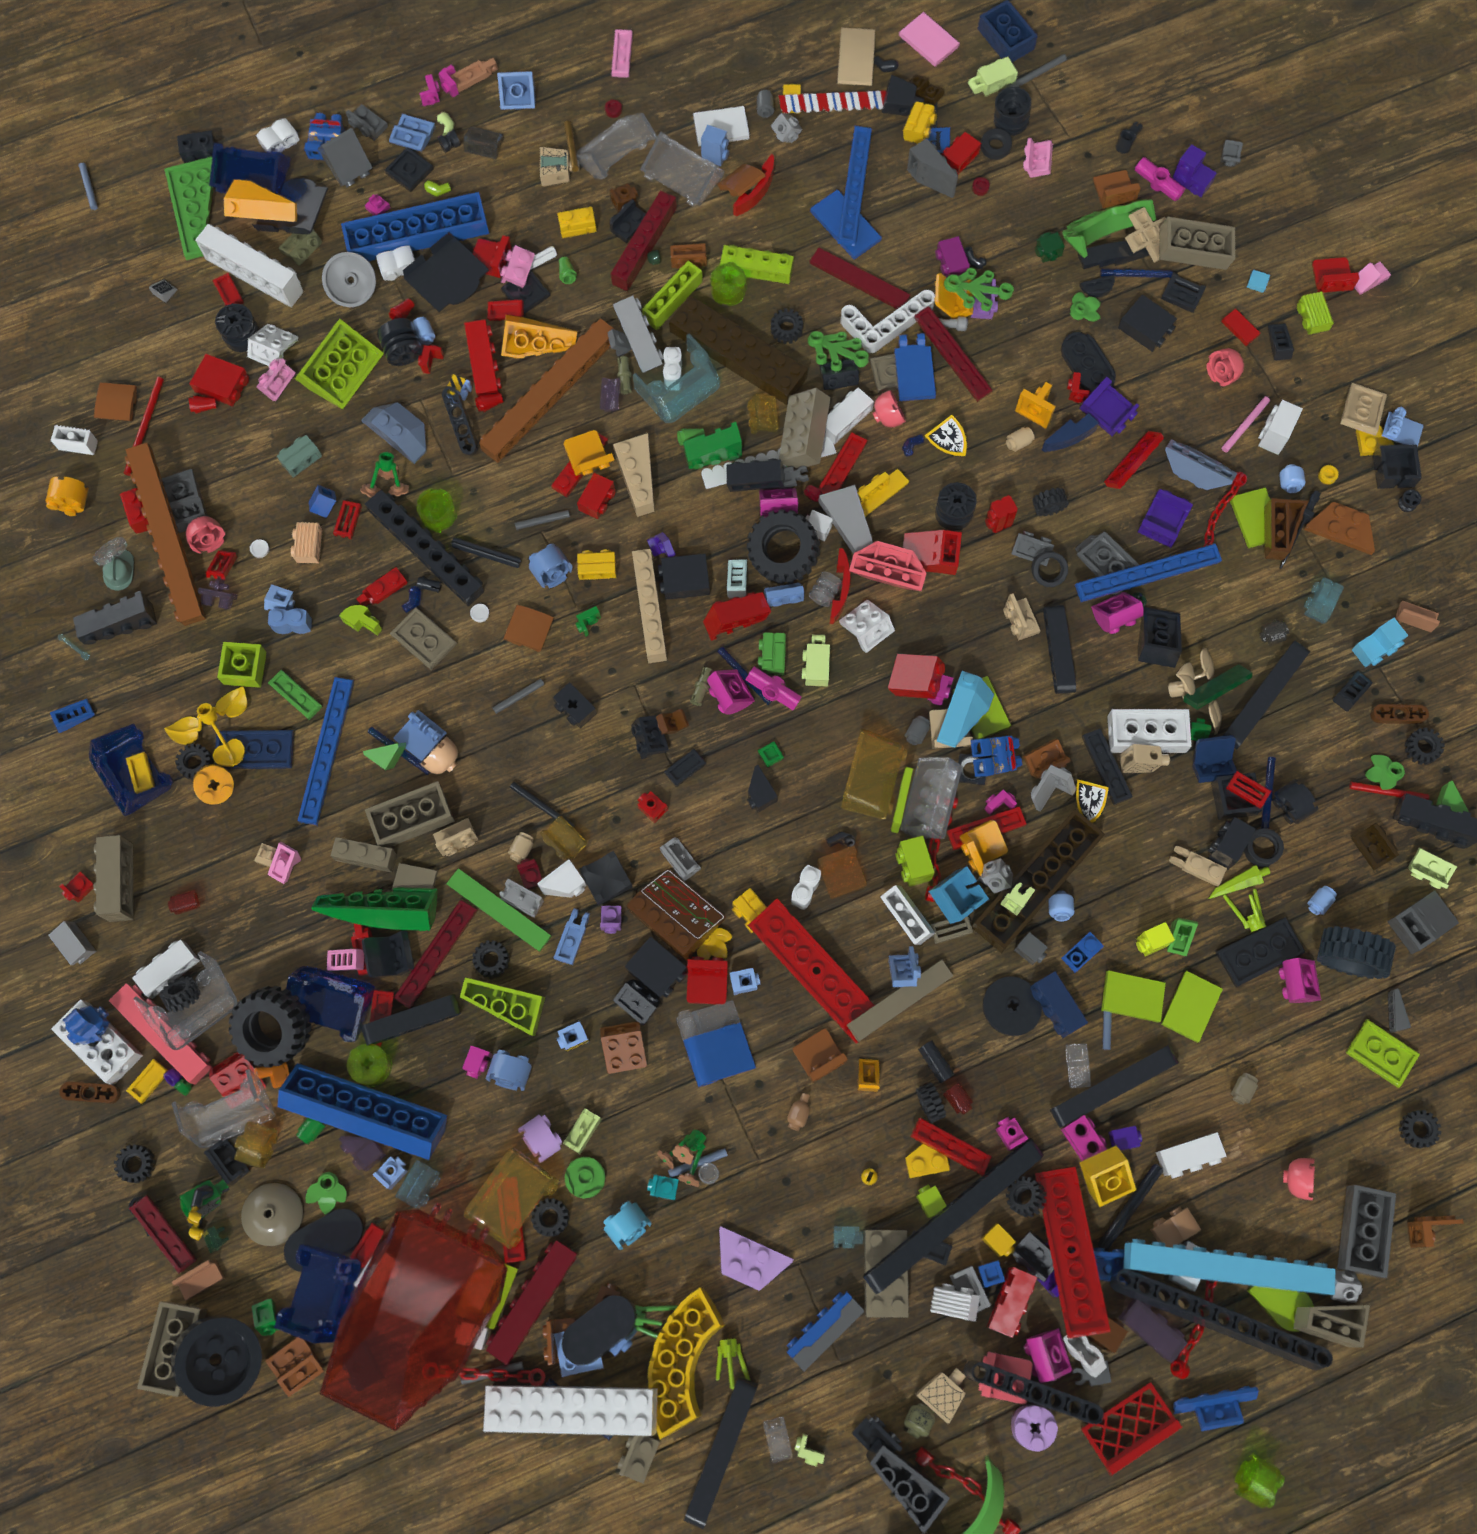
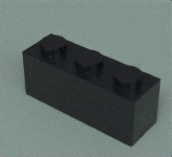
M775 458L768 459V461L752 460L748 463L733 462L732 464H727V487L730 492L784 487V466L781 460Z

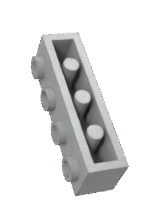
M631 296L613 304L641 372H646L661 365V360L664 359L660 349L656 350L654 343H656L653 332L649 333L646 327L649 326L646 316H642L639 309L642 307L638 298L634 299V296Z

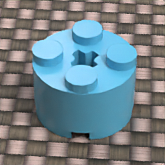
M627 1201L620 1207L621 1211L615 1216L613 1214L610 1215L603 1222L606 1225L604 1231L619 1250L624 1249L621 1245L626 1243L629 1246L646 1232L644 1227L647 1224L650 1227L652 1224L637 1203L631 1204L630 1201Z

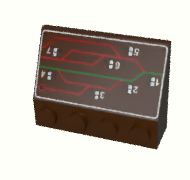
M669 868L640 890L626 905L633 916L686 961L692 957L726 919L723 913Z

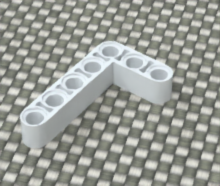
M930 290L920 292L874 327L856 307L846 305L841 311V324L853 338L861 339L862 348L866 352L874 353L915 324L914 316L928 306L933 310L935 294Z

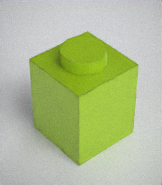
M928 1184L918 1190L920 1194L916 1198L927 1218H931L946 1207L936 1186L931 1188Z

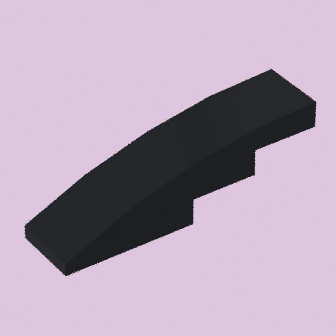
M1127 241L1112 242L1087 248L1088 256L1085 258L1078 253L1083 269L1097 265L1101 268L1114 264L1116 267L1149 256L1146 247L1133 253Z

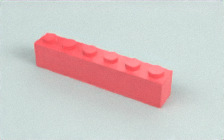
M126 983L109 1002L189 1083L196 1085L212 1068L208 1063L210 1061L209 1057L203 1052L199 1054L195 1049L197 1047L196 1044L189 1038L186 1040L182 1036L183 1031L176 1025L172 1026L168 1022L170 1018L162 1011L159 1013L155 1009L157 1005L151 999H145L142 996V990L137 985L131 986Z

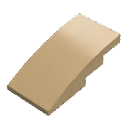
M841 28L837 84L872 86L875 30Z

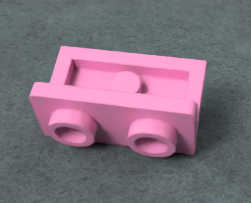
M1028 138L1027 145L1025 146L1026 160H1024L1023 165L1030 178L1051 174L1053 150L1051 140L1034 143L1032 138Z
M516 245L512 251L508 250L505 258L508 261L507 265L503 266L500 276H502L501 283L508 281L523 288L535 254Z
M283 358L274 359L269 364L270 369L267 373H264L258 380L257 388L272 401L278 399L295 375V372L285 364L286 360Z

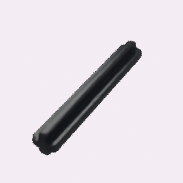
M454 537L451 542L453 548L515 568H519L522 562L519 557L461 538Z

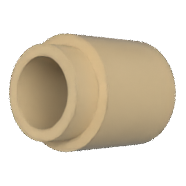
M1022 427L1007 436L1006 445L1010 450L1016 452L1031 444L1034 440V434L1029 427Z
M520 832L515 837L508 851L510 858L516 862L525 860L534 845L532 843L534 838Z

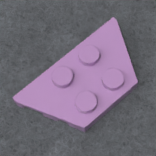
M723 1227L719 1229L721 1273L760 1291L793 1262L792 1258Z

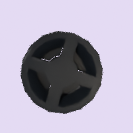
M1412 489L1404 492L1403 496L1398 500L1399 508L1404 512L1415 510L1421 502L1420 493Z

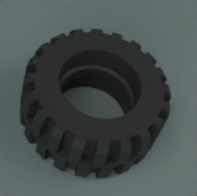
M779 509L778 513L774 511L768 512L769 516L760 517V522L758 524L754 523L752 526L753 532H749V542L747 543L748 557L754 568L771 582L776 581L778 584L787 582L790 584L794 583L796 579L800 581L804 579L803 575L806 573L809 575L812 572V566H816L818 562L817 556H820L818 534L809 520L801 514L798 515L795 511L789 510V512H786L784 509ZM782 531L794 532L799 537L801 543L800 550L795 558L786 563L772 561L767 554V546L770 539Z
M266 986L257 989L242 998L232 1010L233 1015L229 1018V1024H231L229 1035L233 1037L231 1039L232 1044L237 1046L238 1049L236 1051L240 1055L243 1054L245 1060L248 1062L254 1061V1065L262 1066L264 1064L266 1068L280 1066L302 1051L306 1046L305 1043L309 1041L310 1034L308 1033L311 1031L312 1025L308 1022L311 1018L310 1014L305 1011L307 1007L304 1003H300V998L296 994L293 996L291 991L286 988L281 990L282 988L279 986H273L272 988ZM260 1011L267 1012L277 1019L282 1030L281 1041H274L263 1033L259 1025Z

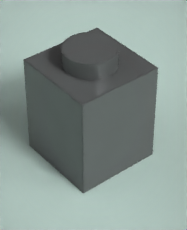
M1029 932L1014 951L1033 966L1036 961L1040 964L1047 954L1044 951L1048 947Z

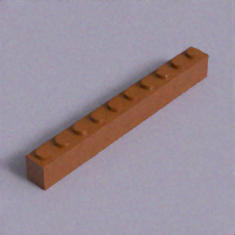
M601 318L594 322L589 330L578 338L577 343L573 347H569L565 355L561 359L556 360L553 367L542 375L537 384H533L529 392L525 396L520 397L517 404L512 409L510 408L505 413V416L493 425L492 430L481 437L479 442L481 450L498 463L611 347L608 332L615 329Z
M148 443L125 449L127 456H125L126 463L133 472L130 473V476L138 488L136 495L143 504L141 511L149 523L146 525L150 536L153 535L154 542H152L154 551L159 554L160 559H157L158 565L165 573L163 581L166 587L170 589L171 593L168 596L171 604H174L176 611H174L177 622L180 621L184 626L205 620L206 616L153 449Z

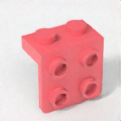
M988 1352L987 1356L983 1358V1363L1031 1380L1033 1363L1030 1360ZM997 1373L993 1377L994 1383L998 1381ZM1016 1380L1013 1382L1012 1385L1013 1390L1017 1388ZM979 1383V1391H982L981 1396L1019 1404H1026L1028 1402Z

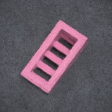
M363 950L328 951L327 971L364 970ZM347 954V961L345 965V955ZM334 955H335V966H333V957H334ZM339 955H341V966H339Z

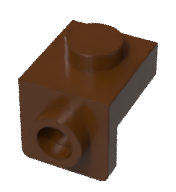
M683 709L656 716L658 728L662 734H675L689 726Z

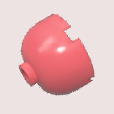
M1230 348L1220 349L1209 356V363H1207L1208 375L1213 382L1217 380L1220 386L1232 384L1240 378L1244 371L1243 358L1236 350Z
M891 390L878 396L874 404L875 412H873L877 423L881 421L884 426L894 428L902 425L906 420Z
M197 517L187 526V542L191 549L197 553H201V551L213 552L224 542L225 532L217 520L211 517Z
M1298 1158L1290 1163L1288 1171L1284 1170L1283 1183L1288 1184L1289 1191L1297 1198L1313 1201V1195H1309V1193H1313L1315 1166H1310V1164H1314L1315 1159Z

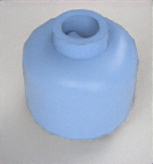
M1290 464L1280 471V484L1283 490L1288 493H1296L1305 486L1306 481L1303 468Z
M1065 891L1055 892L1048 900L1049 915L1056 921H1067L1074 915V898Z

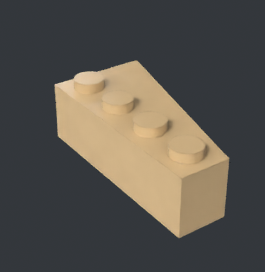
M648 433L613 444L614 453L637 517L654 512Z

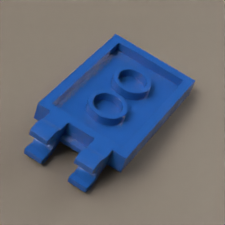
M917 334V345H907V335H899V348L894 350L899 401L935 399L936 392L931 346L925 347V334Z

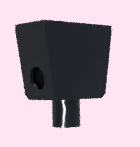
M891 75L881 113L908 116L914 103H923L924 98L915 96L916 85Z

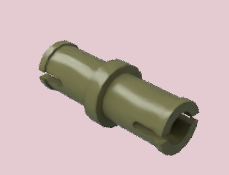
M626 356L617 358L619 369L617 377L620 380L621 394L632 392L630 384L632 375L629 371V358Z
M708 667L702 668L699 680L695 682V690L690 703L696 706L702 705L705 693L710 688L707 679L714 672Z

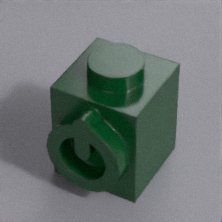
M1047 232L1036 240L1035 252L1043 263L1054 261L1062 256L1065 245L1058 232L1053 234Z

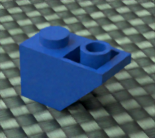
M1089 932L1061 959L1076 973L1104 946Z

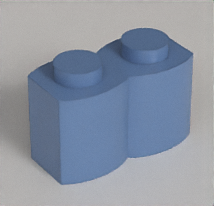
M295 608L289 611L273 609L269 611L268 624L275 633L287 634L293 631L298 634H304L311 631L312 618L304 609Z

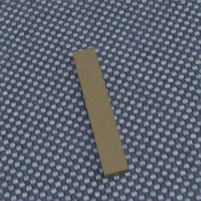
M941 960L921 974V978H917V986L901 987L847 1024V1026L859 1042L949 980L953 975L944 961Z

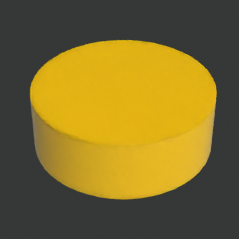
M1326 465L1319 471L1318 478L1322 483L1329 485L1336 481L1339 473L1334 466Z

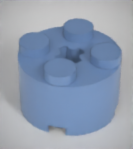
M549 544L545 549L538 553H533L529 557V570L543 588L545 586L553 588L567 579L566 574L568 571L570 573L572 571V564L561 549L554 544Z
M498 1050L497 1054H494L486 1080L490 1082L492 1078L496 1080L495 1085L511 1090H517L520 1087L521 1091H524L532 1068L531 1064L528 1063L529 1059L517 1055V1058L509 1056L510 1053Z

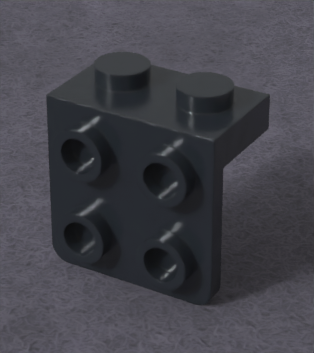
M400 931L390 937L362 939L363 953L369 977L401 976L414 969V960L407 931Z
M868 1414L851 1432L868 1451L878 1437L895 1451L898 1450L900 1452L902 1450V1447L899 1445L902 1441L891 1430L887 1433L883 1429L886 1425L876 1415L871 1417Z

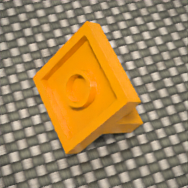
M1045 382L1043 387H1038L1035 394L1023 389L1015 412L1046 429L1050 424L1056 407L1047 402L1052 385Z

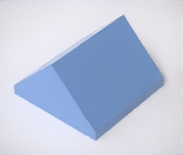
M532 71L497 73L501 109L535 108V84Z

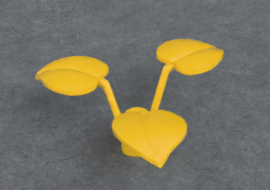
M242 686L219 699L215 707H212L209 703L201 704L197 708V718L185 717L165 727L167 735L176 743L186 745L198 739V731L202 730V722L212 725L223 745L218 746L214 750L213 759L216 764L223 767H233L239 764L245 755L244 745L237 739H232L226 743L215 722L217 714L220 716L226 714L232 718L241 715L246 710L248 701L244 687Z

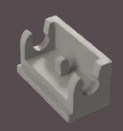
M674 837L660 847L661 853L684 882L701 870V867L678 838Z
M507 879L504 891L500 892V899L535 918L544 903L542 897Z
M63 921L48 935L70 965H74L77 962L81 964L97 952L75 922Z
M972 1266L950 1275L956 1291L961 1292V1287L974 1290V1295L980 1296L977 1312L991 1306Z

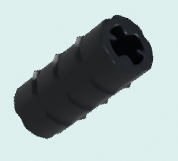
M933 1040L918 1049L940 1084L955 1075Z

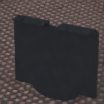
M305 178L290 179L284 184H271L269 191L297 203V222L258 219L256 224H252L257 231L265 232L284 230L287 233L309 235L312 233L328 188L317 187L312 180Z
M450 232L430 247L433 256L425 261L421 254L403 269L404 280L438 312H441L449 304L457 305L469 299L478 289L479 279L489 272V269Z

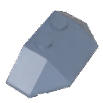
M398 402L374 407L361 420L413 464L427 452L424 423Z
M1172 439L1165 449L1173 473L1183 480L1192 482L1198 488L1209 490L1230 485L1237 475L1236 472L1231 471L1224 464Z

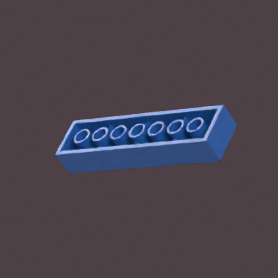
M479 192L341 223L347 252L359 254L367 261L377 260L376 256L378 254L393 251L402 246H410L412 251L429 248L448 232L458 241L489 234Z
M299 1063L291 1071L278 1093L277 1107L427 1160L431 1158L445 1133L448 1115Z

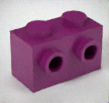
M959 236L938 242L935 255L937 260L941 262V272L946 278L950 275L960 276L970 268Z

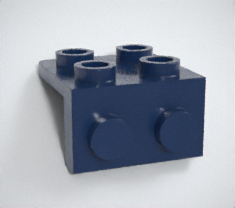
M1233 735L1197 740L1192 767L1199 783L1212 782L1216 777L1235 774L1237 770L1232 758L1236 739Z

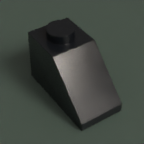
M756 765L754 768L747 799L751 809L755 808L757 812L778 802L777 794L759 765Z

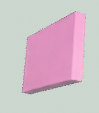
M924 12L899 33L903 40L935 67L959 47V42Z

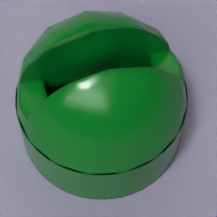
M181 1079L173 1087L184 1096H187L192 1089V1084L187 1083L186 1079Z

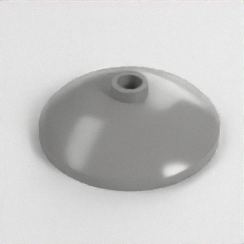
M343 252L336 254L326 263L322 273V284L328 297L335 303L344 307H357L367 302L373 295L376 287V275L373 267L364 257L352 252ZM349 277L354 278V282L352 284L348 281Z

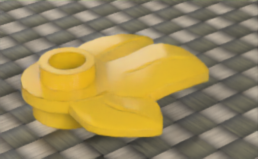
M717 928L697 950L698 957H703L704 960H709L711 956L727 958L725 942L731 940L732 935L723 928Z

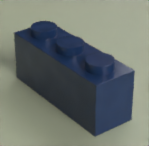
M1056 972L1051 973L1030 987L1033 997L1040 1002L1044 1014L1050 1018L1054 1024V1030L1062 1038L1088 1023Z

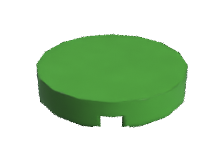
M590 1157L577 1158L568 1166L565 1173V1185L569 1192L576 1197L583 1199L594 1197L604 1187L606 1179L605 1170L595 1159Z

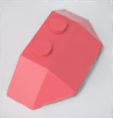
M876 541L855 552L849 572L867 579L915 591H922L927 574L914 551Z

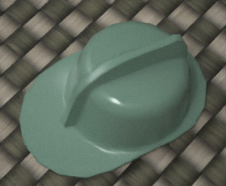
M117 549L110 552L105 558L102 571L104 583L108 588L116 591L124 590L132 582L134 558L129 551Z

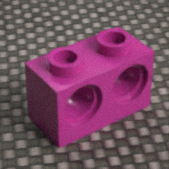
M1085 1115L1061 1129L1081 1161L1107 1150L1105 1147L1107 1145L1106 1141L1101 1135H1097L1094 1130V1123L1089 1117L1086 1118ZM1077 1124L1084 1127L1085 1131L1082 1136L1078 1135L1075 1131ZM1089 1142L1095 1144V1153H1090L1087 1150Z

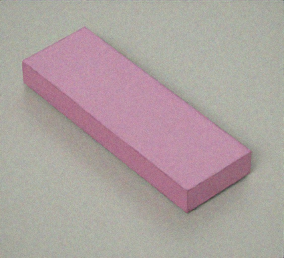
M615 30L612 77H629L632 30Z

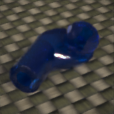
M922 434L906 439L902 446L905 456L913 455L914 446L924 443Z
M415 586L409 589V601L401 605L405 613H408L420 604V589Z

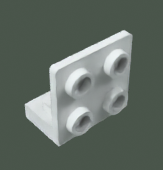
M267 324L248 338L247 357L269 366L274 359L283 358V352L298 341V336L281 330L274 325Z
M869 600L864 601L839 620L843 627L857 637L861 649L866 653L895 631L889 615Z

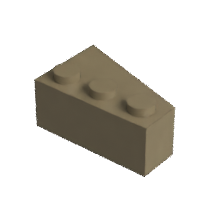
M1370 1305L1297 1307L1293 1329L1347 1347L1363 1348Z

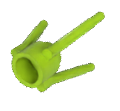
M1253 889L1254 898L1251 894L1249 895L1254 914L1247 916L1248 921H1246L1228 896L1224 894L1223 898L1242 921L1245 929L1250 928L1251 932L1266 927L1256 889Z
M721 1340L720 1346L717 1347L716 1380L720 1379L723 1356L728 1361L730 1388L734 1389L732 1357H736V1352L745 1378L750 1380L741 1353V1346L737 1344V1340Z

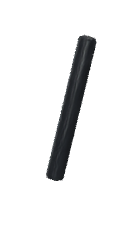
M1154 1164L1136 1188V1191L1131 1195L1098 1242L1099 1248H1104L1105 1251L1109 1250L1163 1173V1169L1159 1165Z

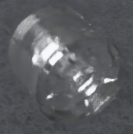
M712 1163L703 1164L699 1169L700 1180L708 1185L714 1184L719 1178L718 1168Z

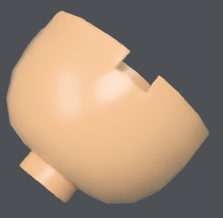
M446 736L420 764L434 774H442L446 770L450 772L457 765L455 762L458 757L457 747Z

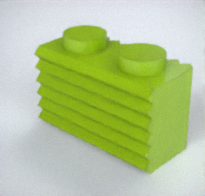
M1323 292L1307 294L1301 297L1297 304V311L1302 316L1303 327L1307 329L1308 334L1330 330L1334 322Z

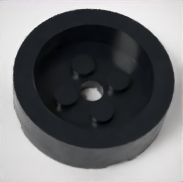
M225 1315L210 1316L192 1323L179 1336L171 1356L172 1374L177 1387L193 1402L208 1407L224 1406L240 1399L254 1385L262 1364L261 1346L254 1332L241 1321ZM215 1353L220 1354L221 1362L217 1365H211L209 1362L210 1357Z

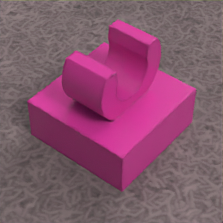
M373 194L365 204L366 210L374 216L384 214L390 209L389 203L378 194Z

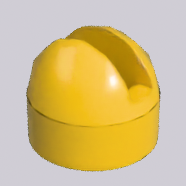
M868 1168L862 1172L861 1179L864 1184L873 1185L876 1183L878 1175L874 1169ZM871 1171L873 1172V1175L871 1177L870 1182H868L866 1180L869 1175V1172Z

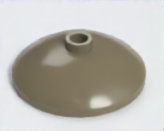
M280 1183L264 1184L251 1192L244 1202L241 1213L244 1231L250 1239L264 1246L283 1244L293 1233L299 1230L304 1215L303 1204L299 1195L289 1186ZM268 1210L272 1212V1215L269 1218L266 1217V1212Z

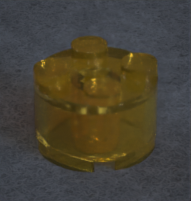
M248 1121L243 1135H239L235 1142V1147L238 1148L235 1160L257 1168H264L273 1154V1150H271L272 1143L276 1144L278 1131L271 1127Z

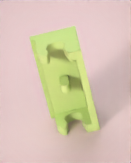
M1018 883L1001 903L1002 906L1015 915L1019 914L1035 891L1030 887L1022 895L1018 892L1022 883Z
M584 1108L563 1144L581 1154L602 1119Z

